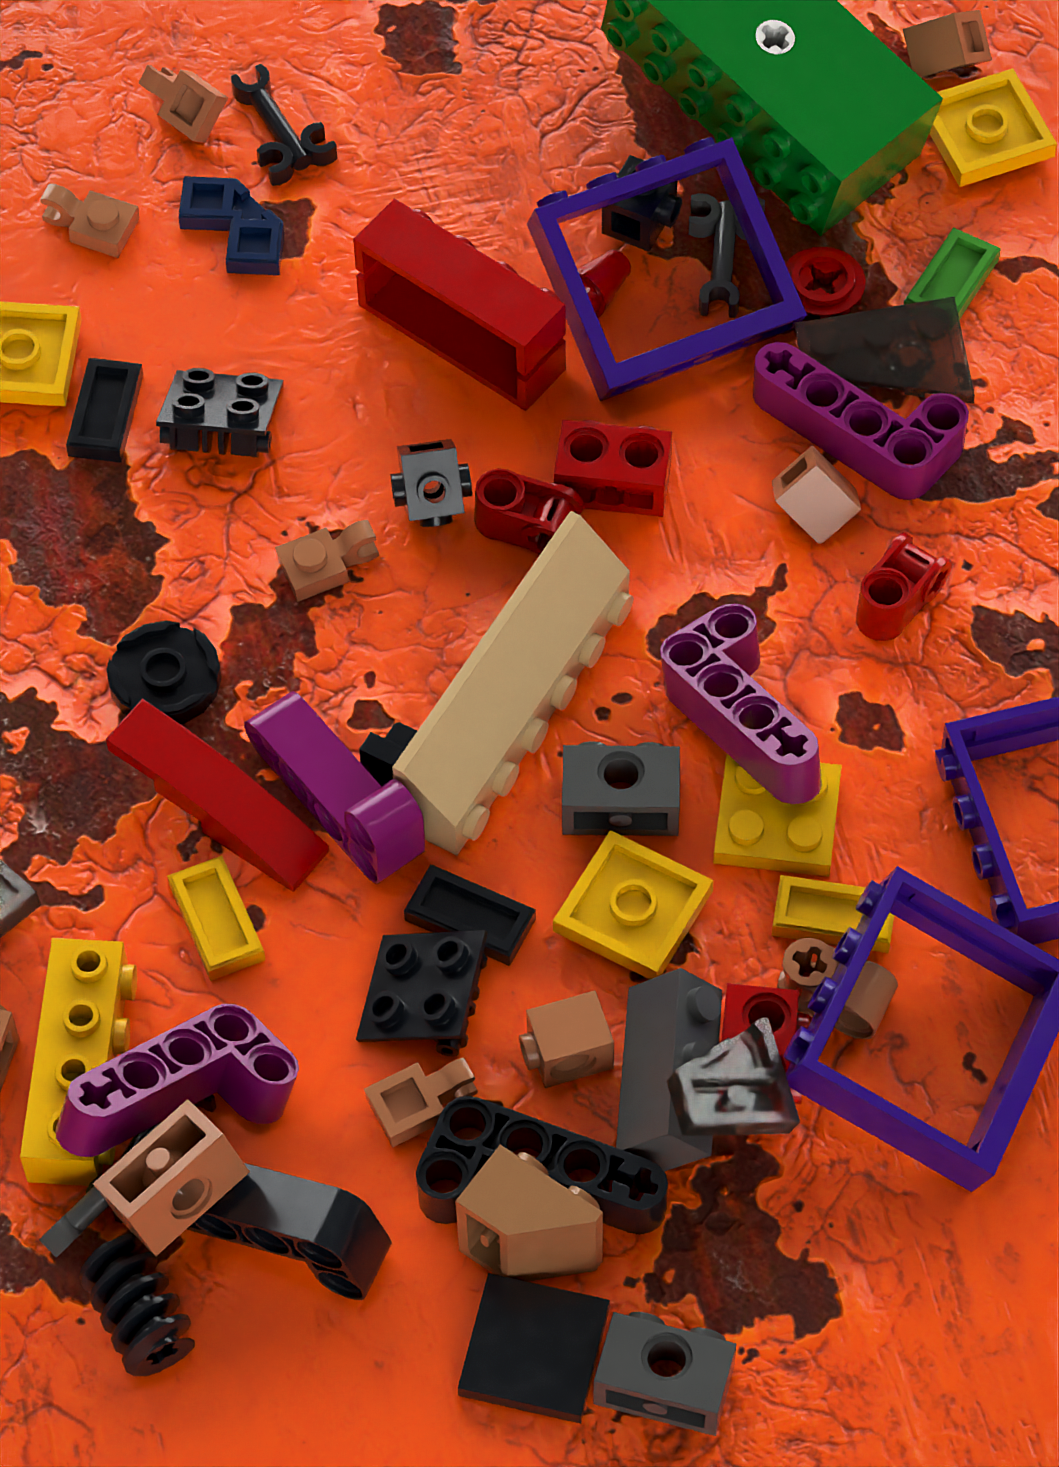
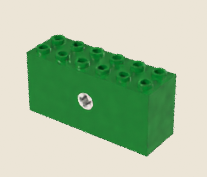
M607 0L601 30L604 32L609 43L615 49L624 51L641 67L645 77L651 83L660 85L678 102L682 112L690 119L697 120L715 137L717 143L733 138L743 164L752 172L758 184L765 189L772 190L789 206L792 215L800 223L809 225L819 236H822L921 154L943 100L934 89L837 0Z

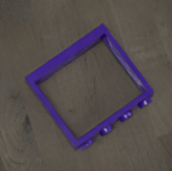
M712 137L705 138L684 149L685 155L668 161L664 155L655 156L638 164L635 167V173L621 178H617L616 173H608L587 183V190L569 197L566 191H558L537 202L538 208L534 209L527 222V226L555 294L561 302L566 304L567 323L600 402L791 331L807 316L733 138L715 143ZM716 167L774 305L616 363L559 223Z
M1059 697L945 723L941 749L935 750L939 775L944 782L951 780L956 794L953 798V808L958 826L962 831L969 829L975 845L971 848L975 872L980 880H988L993 896L990 897V909L994 922L1033 945L1059 939V901L1029 909L1026 908L971 761L1058 741Z
M897 866L880 884L871 880L856 905V910L862 913L863 916L856 930L851 927L846 930L833 952L832 959L839 962V965L832 979L827 976L822 979L810 999L808 1008L814 1011L815 1014L808 1029L801 1026L797 1030L784 1053V1059L790 1061L791 1064L781 1083L973 1192L995 1175L1059 1032V959ZM889 912L1034 996L966 1146L818 1061Z

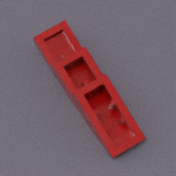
M143 698L106 738L109 752L151 778L154 782L155 792L201 821L202 833L292 892L301 885L329 852V845L267 790L190 730Z

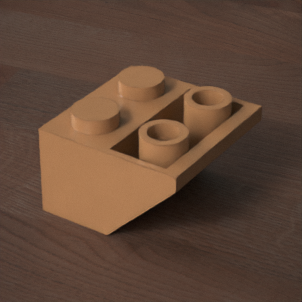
M500 1144L455 1201L459 1251L492 1274L528 1282L593 1272L603 1262V1212L600 1210L597 1201L583 1189L577 1186H570L567 1189L549 1177V1173L543 1164L527 1153L519 1152L516 1155Z

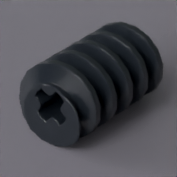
M127 1233L95 1249L84 1261L78 1278L83 1290L90 1293L89 1299L93 1309L101 1313L100 1320L104 1330L112 1334L111 1342L115 1351L123 1355L122 1363L126 1372L133 1376H149L161 1372L183 1359L195 1347V1341L191 1338H179L191 1326V1320L188 1315L177 1314L170 1316L180 1305L177 1294L167 1293L160 1295L169 1285L167 1275L161 1272L150 1274L158 1265V1258L151 1252L140 1253L145 1248V1245L133 1233Z

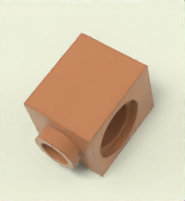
M596 990L526 1010L527 1033L519 1035L520 1048L528 1070L538 1068L545 1088L614 1069V1040Z

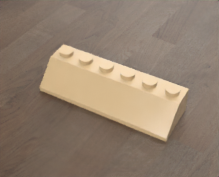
M573 511L568 513L392 767L393 779L400 781L408 789L420 807L424 819L425 840L456 856L468 839L474 841L481 835L490 816V806L498 794L504 797L510 792L519 774V763L527 751L535 753L539 749L548 731V720L556 708L564 710L568 706L577 687V677L585 666L592 668L597 663L605 646L606 634L613 624L618 627L621 626L631 610L634 598L629 594L630 570L582 516Z

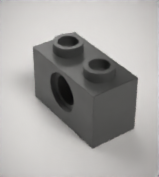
M595 741L583 742L579 745H563L562 835H607L612 830L620 835L678 836L680 746H664L656 742H644L636 746H607ZM617 782H625L632 786L626 789H616L610 785Z
M613 1312L594 1378L593 1404L716 1436L735 1366L737 1344L726 1341L722 1334L711 1329L696 1327L686 1331L667 1326L662 1319L649 1313L631 1312L628 1316ZM671 1360L679 1364L682 1371L675 1376L663 1377L654 1373L650 1367L657 1361Z

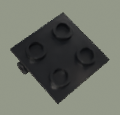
M192 368L186 371L177 370L156 420V426H160V443L170 444L171 450L199 452L201 447L200 430H202L203 453H210L213 431L218 432L219 454L225 455L227 453L229 433H231V455L258 458L260 452L269 453L272 434L271 431L267 430L284 380L270 379L259 373H245L237 376L215 374L205 368Z
M486 930L383 935L356 1040L358 1042L433 1039L436 1042L435 1049L438 1053L451 1057L457 1056L460 1049L466 1047L469 1038L466 1031L469 1021L467 1017L475 1014L476 1004L473 1001L477 1000L480 994L478 987L480 973L486 967L488 961L487 956L483 953L488 932Z

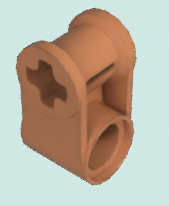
M802 938L789 945L784 953L783 970L780 972L777 988L797 990L798 987L802 989L801 996H799L798 1011L809 1014L812 1017L815 1012L808 1008L812 995L825 976L832 979L839 965V962L832 959L835 948L814 938ZM813 954L817 955L816 963L811 961ZM866 960L834 1028L857 1039H871L875 1035L898 987V981L895 976L879 964ZM804 972L811 973L809 978L803 977Z

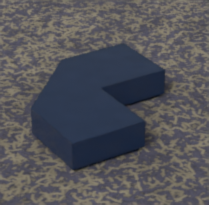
M184 176L178 217L180 229L229 231L226 254L227 273L280 275L285 235L283 221L270 209L265 210L250 196V191L236 178Z

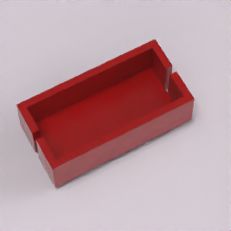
M394 198L353 238L355 269L359 271L356 275L358 305L524 411H527L566 370V341L563 339V336L566 334V304L561 302L559 297L551 290L539 288L519 276L509 264L503 261H495L477 250L467 238L461 235H453L435 224L422 210L411 209Z

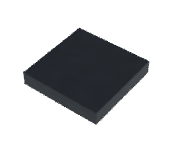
M488 1273L458 1385V1396L581 1424L610 1309V1300Z

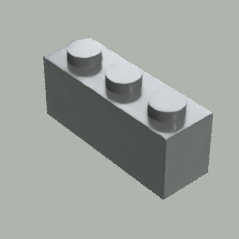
M682 968L629 987L616 1148L651 1160L658 1164L664 1172L709 1157L712 1154L722 990Z

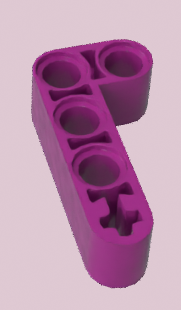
M774 342L767 344L755 356L753 398L755 403L762 410L891 496L903 500L921 497L959 459L964 450L969 411L966 404L959 397L947 393L931 395L904 419L788 343Z
M735 603L724 604L673 633L663 641L660 647L665 694L670 702L776 799L784 803L801 804L812 800L819 794L822 781L817 737L750 676L758 669L761 663L757 620L752 609Z
M294 691L289 692L244 722L246 734L259 755L370 881L375 884L380 883L425 852L424 819L420 807L412 794L396 779H392L381 786L298 693Z
M236 1004L217 1005L75 1078L70 1083L55 1130L56 1139L61 1147L71 1154L80 1157H93L162 1122L187 1099L192 1104H195L216 1092L246 1120L256 1124L276 1122L284 1113L299 1071L298 1060L249 1010Z

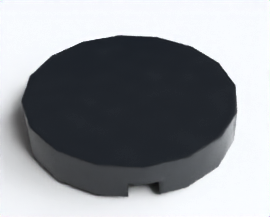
M160 621L138 627L120 640L116 645L117 651L113 654L112 659H109L106 670L111 697L126 716L143 698L179 724H185L204 713L217 697L221 682V671L216 648L204 633L193 628V631L188 628H182L178 622Z

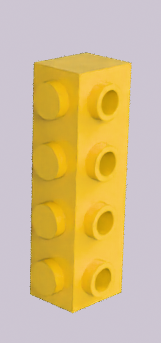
M52 938L20 1153L22 1166L29 1183L89 1186L90 1182L102 1176L103 1164H113L116 1146L93 1157H80L69 1153L61 1147L56 1139L55 1130L70 1083L78 1076L117 1057L118 1054L127 1052L129 1049L130 1020L129 1018H123L125 1000L134 1001L136 996L137 966L128 964L124 943L121 941Z

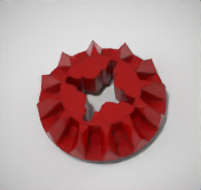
M812 247L796 253L785 263L807 316L809 314L819 315L825 323L831 315L839 314L846 318L854 305H861L866 285L865 274L861 265L848 253L831 247ZM813 280H819L823 285L832 282L831 294L826 293L822 288L813 290Z

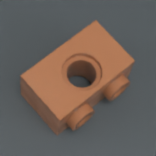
M187 1099L100 1176L93 1185L125 1226L157 1256L250 1171L225 1135Z

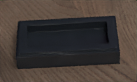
M96 358L88 359L66 443L69 457L122 463L144 375L142 364Z
M430 864L404 910V919L432 933L486 930L488 935L483 953L492 959L510 966L536 920V909Z

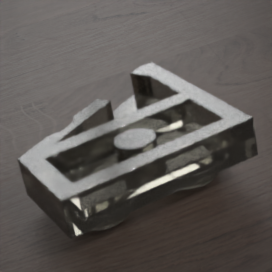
M768 1018L757 1019L745 1031L734 1038H726L713 1046L703 1057H695L682 1065L666 1081L682 1136L789 1134L800 1123Z

